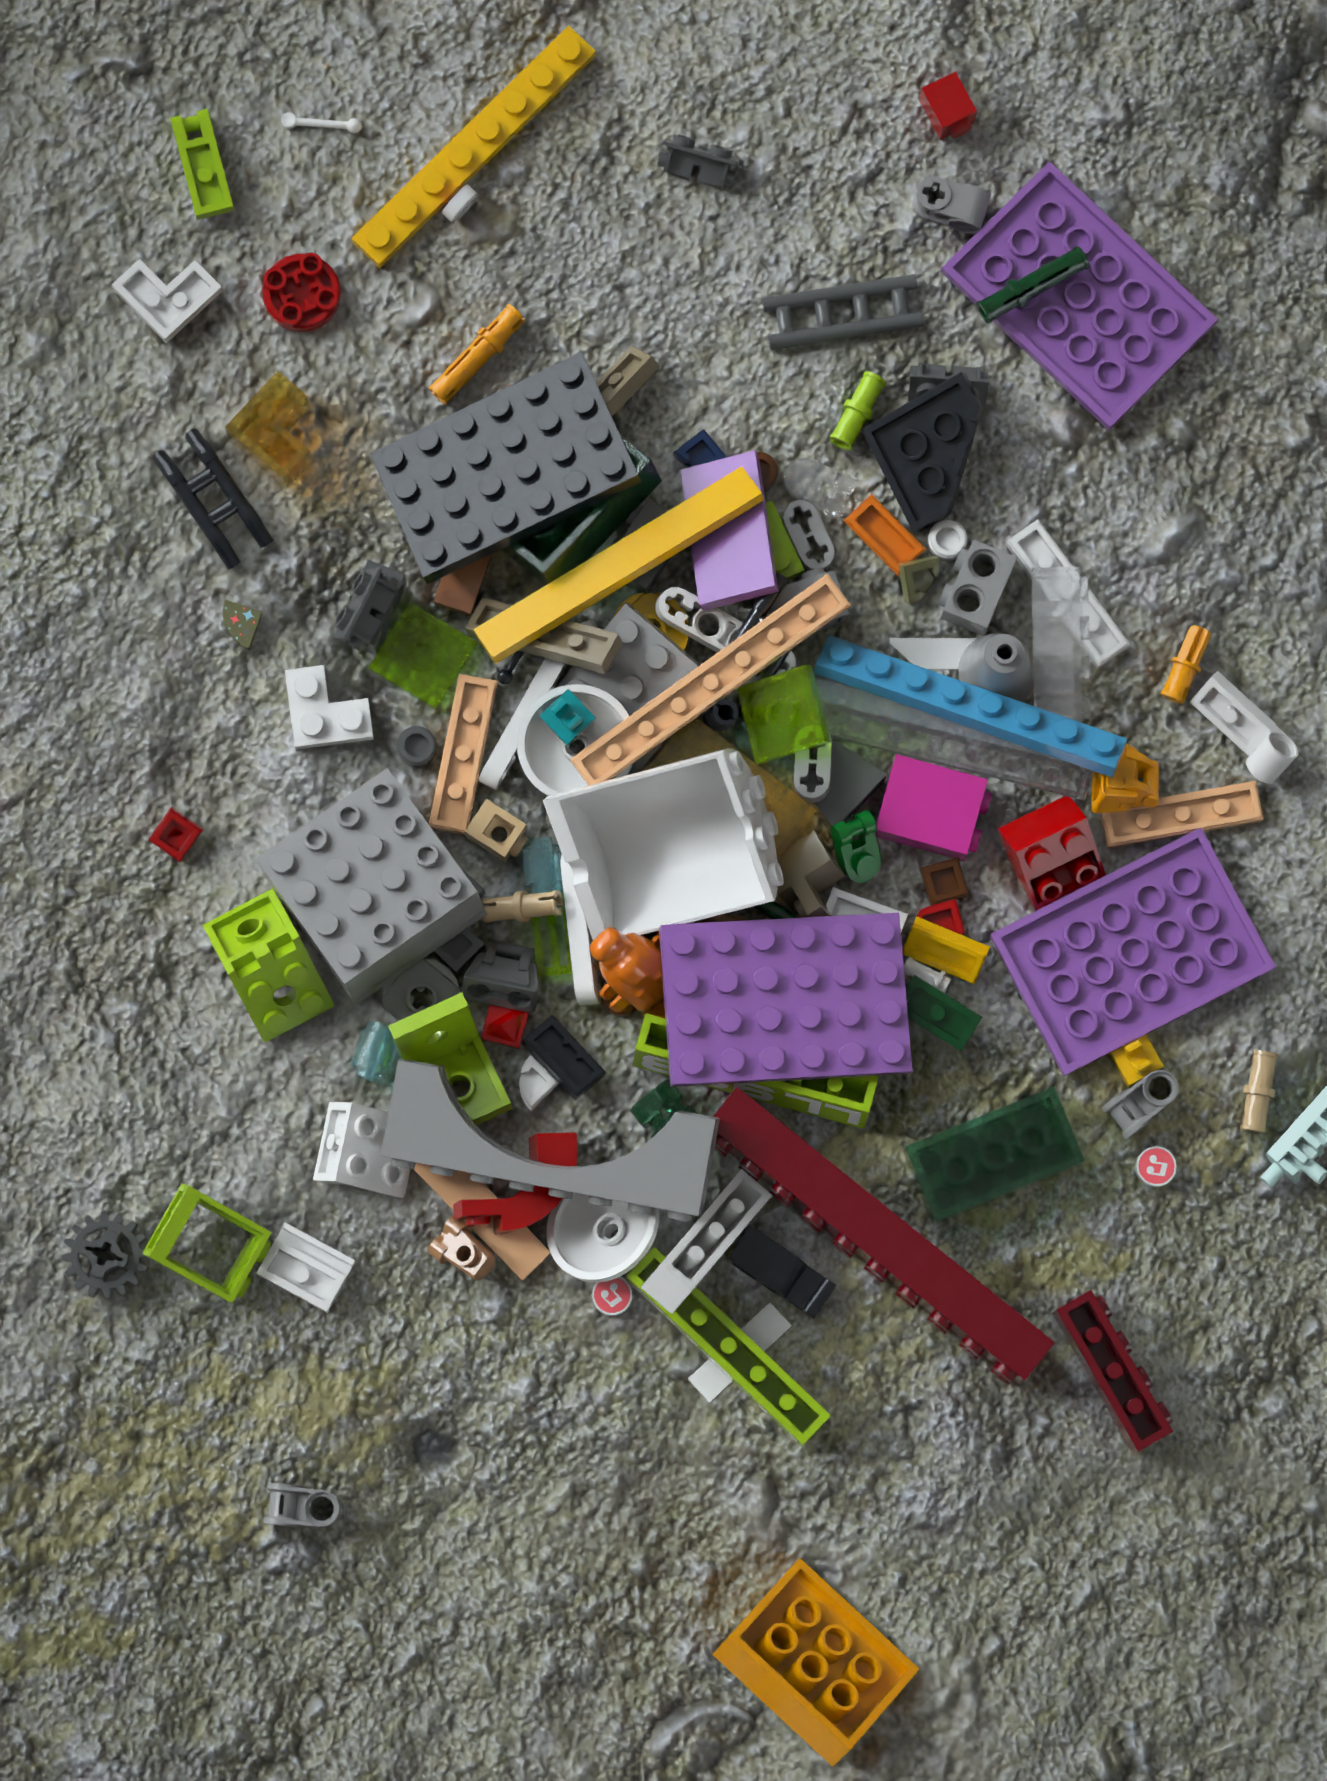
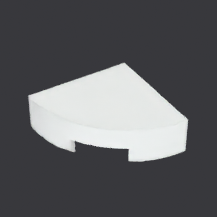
M530 1055L522 1066L519 1089L524 1104L532 1112L559 1083Z

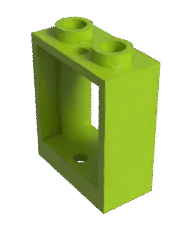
M181 1183L142 1254L219 1298L233 1303L236 1297L240 1299L246 1293L252 1280L248 1275L255 1262L261 1263L271 1247V1242L268 1239L272 1232L193 1187ZM197 1204L250 1233L222 1286L168 1257Z

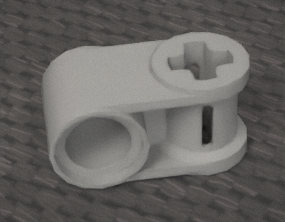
M931 176L922 180L918 185L913 198V209L924 220L946 225L960 232L976 234L983 226L991 194L977 186L960 184ZM929 193L936 195L935 204L928 203Z
M1155 1070L1131 1088L1128 1087L1101 1109L1104 1113L1109 1112L1124 1131L1122 1137L1127 1140L1172 1103L1179 1091L1178 1082L1170 1072ZM1155 1079L1165 1081L1170 1088L1169 1097L1164 1100L1154 1099L1149 1093V1083Z
M267 1484V1489L271 1493L268 1516L263 1518V1524L287 1527L331 1528L342 1519L344 1513L343 1503L338 1496L331 1492L308 1489L297 1485ZM321 1498H329L334 1506L333 1514L329 1519L319 1521L314 1515V1505Z

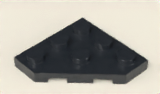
M964 372L958 373L861 429L914 533L921 532L952 513L983 410V406Z

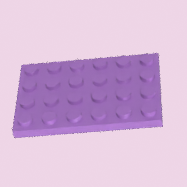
M1049 161L941 268V273L976 305V302L979 300H983L1005 288L1007 281L1011 279L1017 281L1073 250L1074 247L1079 246L1088 259L1090 265L1088 269L1082 270L1057 286L1027 301L1028 306L1021 310L1015 308L993 320V322L1110 431L1217 323L1218 319Z
M1202 828L1143 856L989 936L1063 1077L1276 968Z
M899 913L660 925L659 937L671 1087L910 1074L912 1072Z

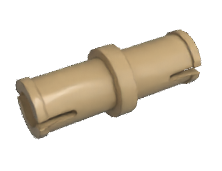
M523 890L516 891L513 896L486 897L482 899L483 905H488V907H484L487 915L482 917L485 923L513 919L523 923L530 921L532 917L560 916L563 913V909L557 907H563L564 901L559 890L528 894L527 891Z
M1253 1050L1249 1083L1244 1085L1243 1093L1247 1095L1240 1129L1266 1133L1265 1128L1270 1098H1275L1276 1090L1272 1089L1279 1054Z

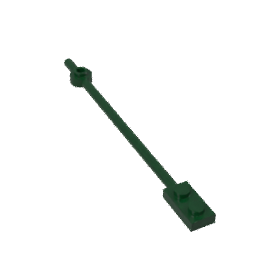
M774 901L752 906L771 919L800 918ZM913 975L908 984L905 983L908 1019L956 1049L963 1051L983 1016L917 975Z

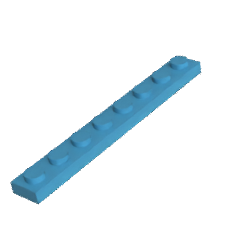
M831 635L828 636L815 664L814 674L1112 778L1126 747L1127 738Z

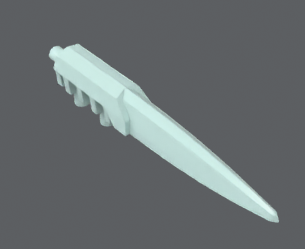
M1327 1086L1265 1154L1272 1165L1263 1173L1260 1179L1270 1188H1273L1283 1175L1294 1184H1297L1301 1179L1300 1175L1303 1172L1317 1184H1320L1326 1178L1327 1171L1316 1163L1314 1159L1316 1157L1320 1159L1325 1153L1324 1148L1327 1146Z

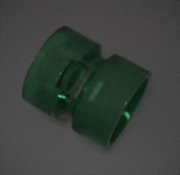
M670 1078L653 1088L629 1110L643 1128H651L653 1130L651 1139L668 1123L675 1112L686 1111L698 1114L691 1105H683L681 1103L683 1095L677 1087L670 1086ZM663 1109L666 1113L670 1114L665 1119L661 1115Z

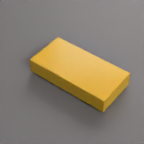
M916 916L902 952L904 956L911 957L916 961L975 984L990 946Z

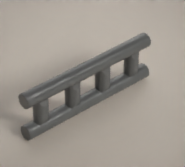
M905 275L762 298L763 312L776 311L779 333L768 335L770 350L923 327L922 311L910 313L906 291L917 289L916 275ZM891 294L894 315L871 319L868 297ZM853 300L856 321L833 325L829 303ZM814 305L818 327L795 331L791 309Z

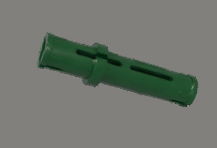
M1076 246L1073 250L1041 266L1017 281L1014 279L1007 281L1005 288L976 302L981 317L987 324H990L993 320L1015 308L1021 310L1028 306L1027 301L1057 286L1082 270L1088 269L1090 265L1085 253L1079 246Z

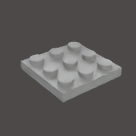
M625 603L604 628V630L618 633L622 640V645L606 674L573 666L557 687L582 684L599 688L617 699L630 716L696 669L700 664L631 604ZM667 740L633 765L639 771L643 770Z

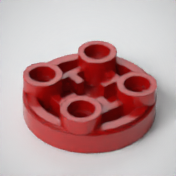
M309 252L284 257L267 270L264 275L262 294L266 310L278 325L287 330L309 332L319 329L334 317L339 308L341 288L338 277L333 268L316 253Z

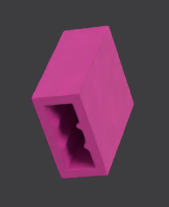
M896 754L876 823V837L950 858L958 857L959 860L965 861L968 851L976 853L982 830L976 829L975 825L978 814H987L992 792L985 791L988 779Z

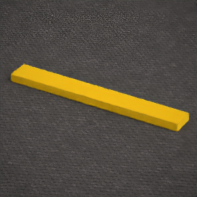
M741 466L473 629L475 635L494 663L497 664L764 501L763 494Z

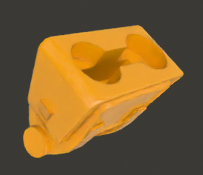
M1127 743L1113 778L1092 771L1091 810L1093 813L1128 811L1130 808L1144 805L1155 807L1159 803V763L1139 753L1136 748Z

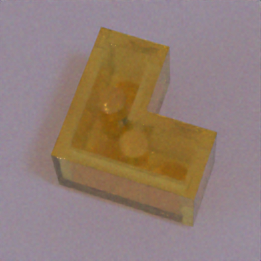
M277 371L225 426L228 439L285 490L312 463L310 450L288 432L310 409L307 395L281 372Z

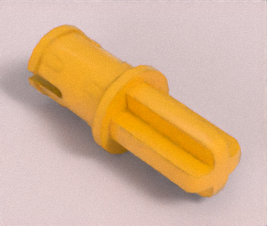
M1197 625L1189 628L1178 656L1173 657L1171 660L1174 664L1167 682L1160 693L1161 696L1172 702L1184 704L1195 674L1201 671L1198 665L1211 637L1210 631Z

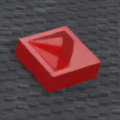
M170 807L148 841L181 863L204 829L173 807Z
M489 1005L481 1040L519 1050L529 1012Z

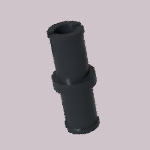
M720 700L704 712V725L711 731L721 732L728 730L734 725L738 717V708L731 700ZM718 712L722 714L723 720L718 716Z

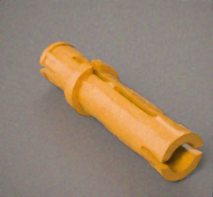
M508 304L486 328H480L477 332L478 337L428 387L429 391L441 403L447 405L455 394L469 382L495 353L500 354L504 350L503 345L526 323L523 315L512 305Z

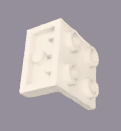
M329 1102L313 1181L325 1184H344L396 1198H403L407 1189L410 1169L391 1165L392 1158L381 1156L389 1112L353 1102Z

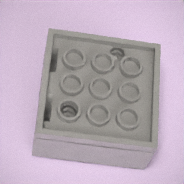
M388 768L256 858L271 887L355 1005L428 956L439 946H442L461 933L462 930L487 915L478 891Z

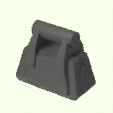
M489 939L486 953L477 954L464 973L462 986L464 998L470 1001L533 1013L536 1010L540 987L537 966L532 963L535 949Z

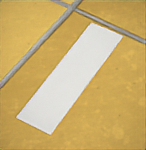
M890 638V644L911 664L926 669H958L963 652L977 638Z
M769 1302L741 1330L765 1351L792 1325ZM709 1359L688 1378L709 1403L732 1382Z

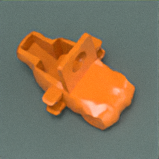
M612 927L602 931L589 946L591 955L599 961L600 971L607 982L601 989L600 996L604 1000H610L614 995L618 994L610 1003V1009L614 1012H621L629 1004H632L644 1016L647 1013L665 1018L659 933L650 940L646 934L627 933L624 935Z

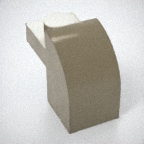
M812 831L790 846L778 861L783 873L784 883L778 886L777 894L791 910L796 909L802 918L832 916L819 893L845 876L830 848L815 831Z

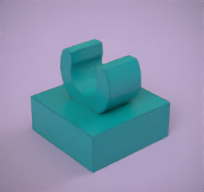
M569 689L539 715L540 719L566 746L596 720V717Z

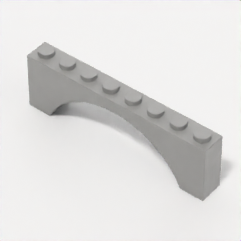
M402 1059L398 1060L381 1156L392 1158L391 1165L415 1169V1164L421 1163L431 1165L430 1172L434 1174L454 1176L455 1170L470 1173L469 1180L493 1184L495 1177L510 1180L509 1187L513 1189L533 1191L534 1185L549 1188L548 1195L572 1199L573 1193L589 1195L588 1202L592 1204L612 1206L613 1200L629 1203L627 1210L652 1214V1208L668 1210V1218L691 1222L692 1215L700 1216L704 1211L720 1118L677 1111L652 1139L623 1157L588 1166L546 1164L518 1155L486 1135L472 1121L457 1100L444 1066Z

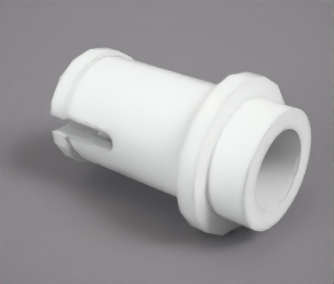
M911 957L907 959L904 965L906 983L910 982L913 975H917L946 993L952 979L945 976V971L942 970L939 973L913 960Z

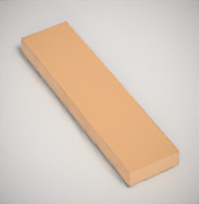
M459 674L429 820V825L434 830L465 835V830L470 824L498 687V681L464 674Z
M1256 781L1159 798V803L1155 807L1144 805L1130 808L1128 811L1100 813L1107 849L1183 836L1199 828L1206 832L1261 822L1264 819Z
M416 1163L415 1169H413L452 1210L453 1204L460 1200L498 1199L484 1183L469 1180L470 1173L455 1170L454 1176H444L431 1173V1165ZM490 1219L489 1226L472 1227V1231L521 1281H524L551 1254L527 1227L494 1235L493 1219Z

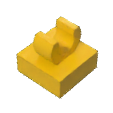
M1147 1035L1109 1054L1127 1087L1139 1082L1149 1073L1161 1070L1164 1067Z

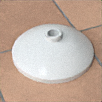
M572 684L560 686L546 692L529 707L519 726L517 752L525 775L546 796L588 786L570 762V759L576 755L570 751V745L574 741H582L586 748L628 718L629 714L612 695L593 686ZM567 689L596 717V720L568 746L539 717ZM632 765L613 779L628 775Z
M573 1193L572 1199L563 1198L549 1214L546 1233L548 1248L554 1261L570 1276L586 1282L613 1280L633 1269L648 1253L658 1231V1208H652V1214H645L627 1210L629 1203L613 1200L612 1206H602L589 1203V1195ZM618 1229L617 1234L611 1238L612 1233Z

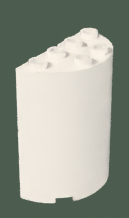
M727 748L551 795L543 800L563 859L572 869L574 877L573 886L593 940L609 927L616 928L624 935L627 933L643 935L659 931L660 925L686 924L775 901L778 886L784 883L783 873L777 862L774 835L778 834V825L773 812H767L763 800L765 798V787L760 775L753 776L739 751Z

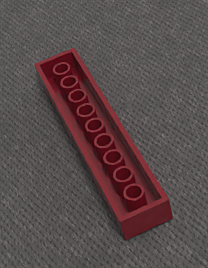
M738 1087L735 1088L713 1115V1117L720 1118L715 1151L723 1157L730 1153L739 1160L738 1169L745 1171L756 1182L761 1178L770 1185L771 1191L769 1193L783 1206L788 1208L791 1203L803 1212L801 1220L817 1233H820L822 1229L826 1230L834 1237L832 1245L848 1258L855 1254L867 1263L863 1269L872 1278L881 1284L888 1280L898 1288L895 1295L910 1308L914 1309L919 1305L930 1315L926 1320L938 1331L946 1334L950 1330L961 1339L958 1346L975 1360L982 1356L993 1366L989 1371L1008 1386L1012 1382L1020 1385L1054 1345L1055 1342Z

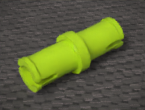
M869 371L863 373V377L852 398L845 401L842 407L844 413L834 432L829 437L830 442L835 446L847 451L853 448L852 445L864 423L870 422L873 416L872 408L882 389L886 386V381L882 377Z

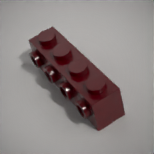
M1090 1290L1056 1309L1052 1313L1132 1453L1135 1454L1171 1434L1173 1430L1169 1424L1173 1423V1419L1162 1401L1157 1403L1149 1389L1153 1385L1141 1365L1136 1368L1128 1354L1132 1352V1348L1121 1330L1118 1332L1114 1330L1108 1319L1112 1316L1111 1311L1102 1296L1095 1297L1093 1291Z

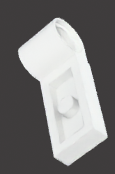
M1217 671L1190 701L1195 708L1249 756L1246 760L1247 768L1259 781L1267 784L1274 783L1298 756V748L1293 740L1220 672Z

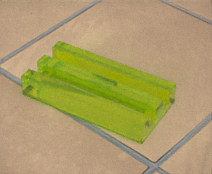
M565 901L562 909L568 965L560 966L555 915L547 916L552 967H544L540 918H531L539 978H545V976L556 977L564 974L573 975Z

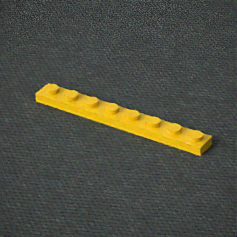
M568 25L351 238L352 243L380 269L596 57V50Z

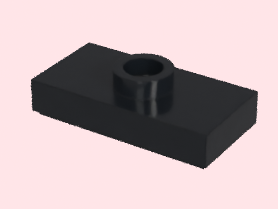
M553 1015L522 1040V1045L575 1101L606 1074V1071Z

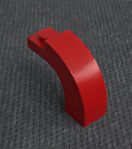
M577 1132L537 1133L528 1138L529 1159L552 1165L576 1166ZM534 1185L533 1191L519 1190L514 1196L509 1198L460 1200L453 1204L454 1220H466L467 1227L489 1226L490 1219H493L494 1235L506 1234L541 1220L563 1198L548 1195L549 1188Z

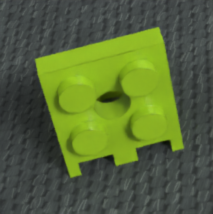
M273 888L202 925L264 1043L335 1006ZM282 986L292 987L288 995L282 998L273 997L278 988Z
M462 992L388 1026L401 1059L444 1066L450 1085L457 1081H466L470 1084L469 1092L462 1097L456 1098L476 1125L513 1109L481 1041Z

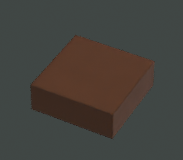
M958 857L920 867L919 871L929 906L969 896Z

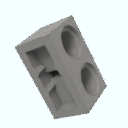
M973 539L969 550L961 548L953 567L954 570L959 572L954 585L946 583L938 605L944 607L941 619L984 636L1017 557ZM978 561H985L992 566L993 573L987 577H981L973 571L972 565ZM964 596L972 597L978 603V609L973 612H965L959 608L957 600Z

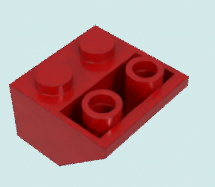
M1069 794L998 828L1007 857L1035 911L1106 876L1088 820Z

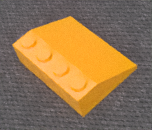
M801 1558L791 1566L712 1654L832 1767L854 1747L919 1671V1668Z

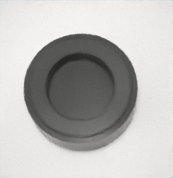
M412 726L405 729L397 740L398 755L408 766H426L436 755L437 745L434 735L428 729L421 726Z

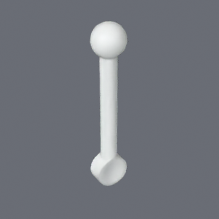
M291 112L283 114L281 118L282 125L286 129H293L298 125L348 129L350 133L355 134L362 128V123L356 118L350 119L348 122L296 118Z

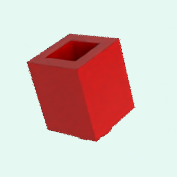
M956 71L921 88L919 102L940 140L950 135L952 139L958 138L972 129L977 110Z

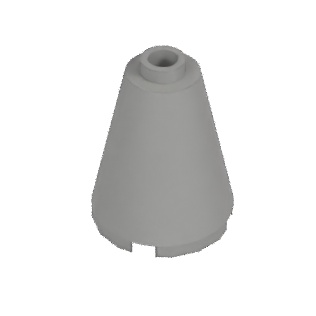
M993 633L977 638L965 649L959 662L958 674L960 681L1024 702L1036 683L1037 667L1031 651L1022 641L1009 634Z

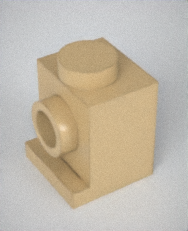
M488 799L484 801L465 830L466 839L476 843L504 862L508 860L510 855L518 858L529 841V838L524 835L527 831V824ZM498 829L505 830L508 834L507 838L502 842L495 841L492 838L494 831Z

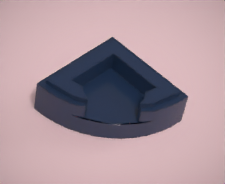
M704 429L673 452V456L687 467L727 458Z

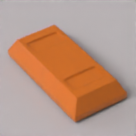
M872 494L844 519V522L897 576L900 575L898 564L914 561L926 551V548Z

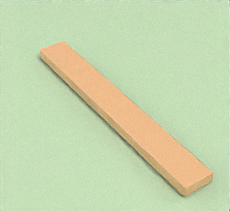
M827 573L573 756L570 762L588 786L613 779L713 707L717 702L724 699L851 607V604Z

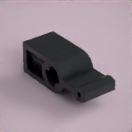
M751 1225L727 1259V1262L777 1296L800 1309L812 1319L816 1317L837 1286Z

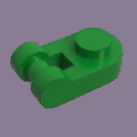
M868 810L856 814L854 820L848 823L841 821L830 826L838 864L848 878L858 883L868 882L874 878L881 866V855L875 835L877 827L873 816ZM855 836H858V837H859L858 840L853 841V837H855Z

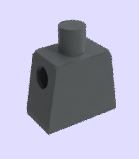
M832 740V768L829 793L820 802H807L830 833V826L841 821L846 823L886 779V774L882 770L835 740ZM804 743L803 746L809 747L810 760H817V749L811 743ZM796 745L788 754L794 761ZM809 769L808 781L801 782V784L807 786L808 792H815L816 786L823 785L822 782L817 780L816 769Z

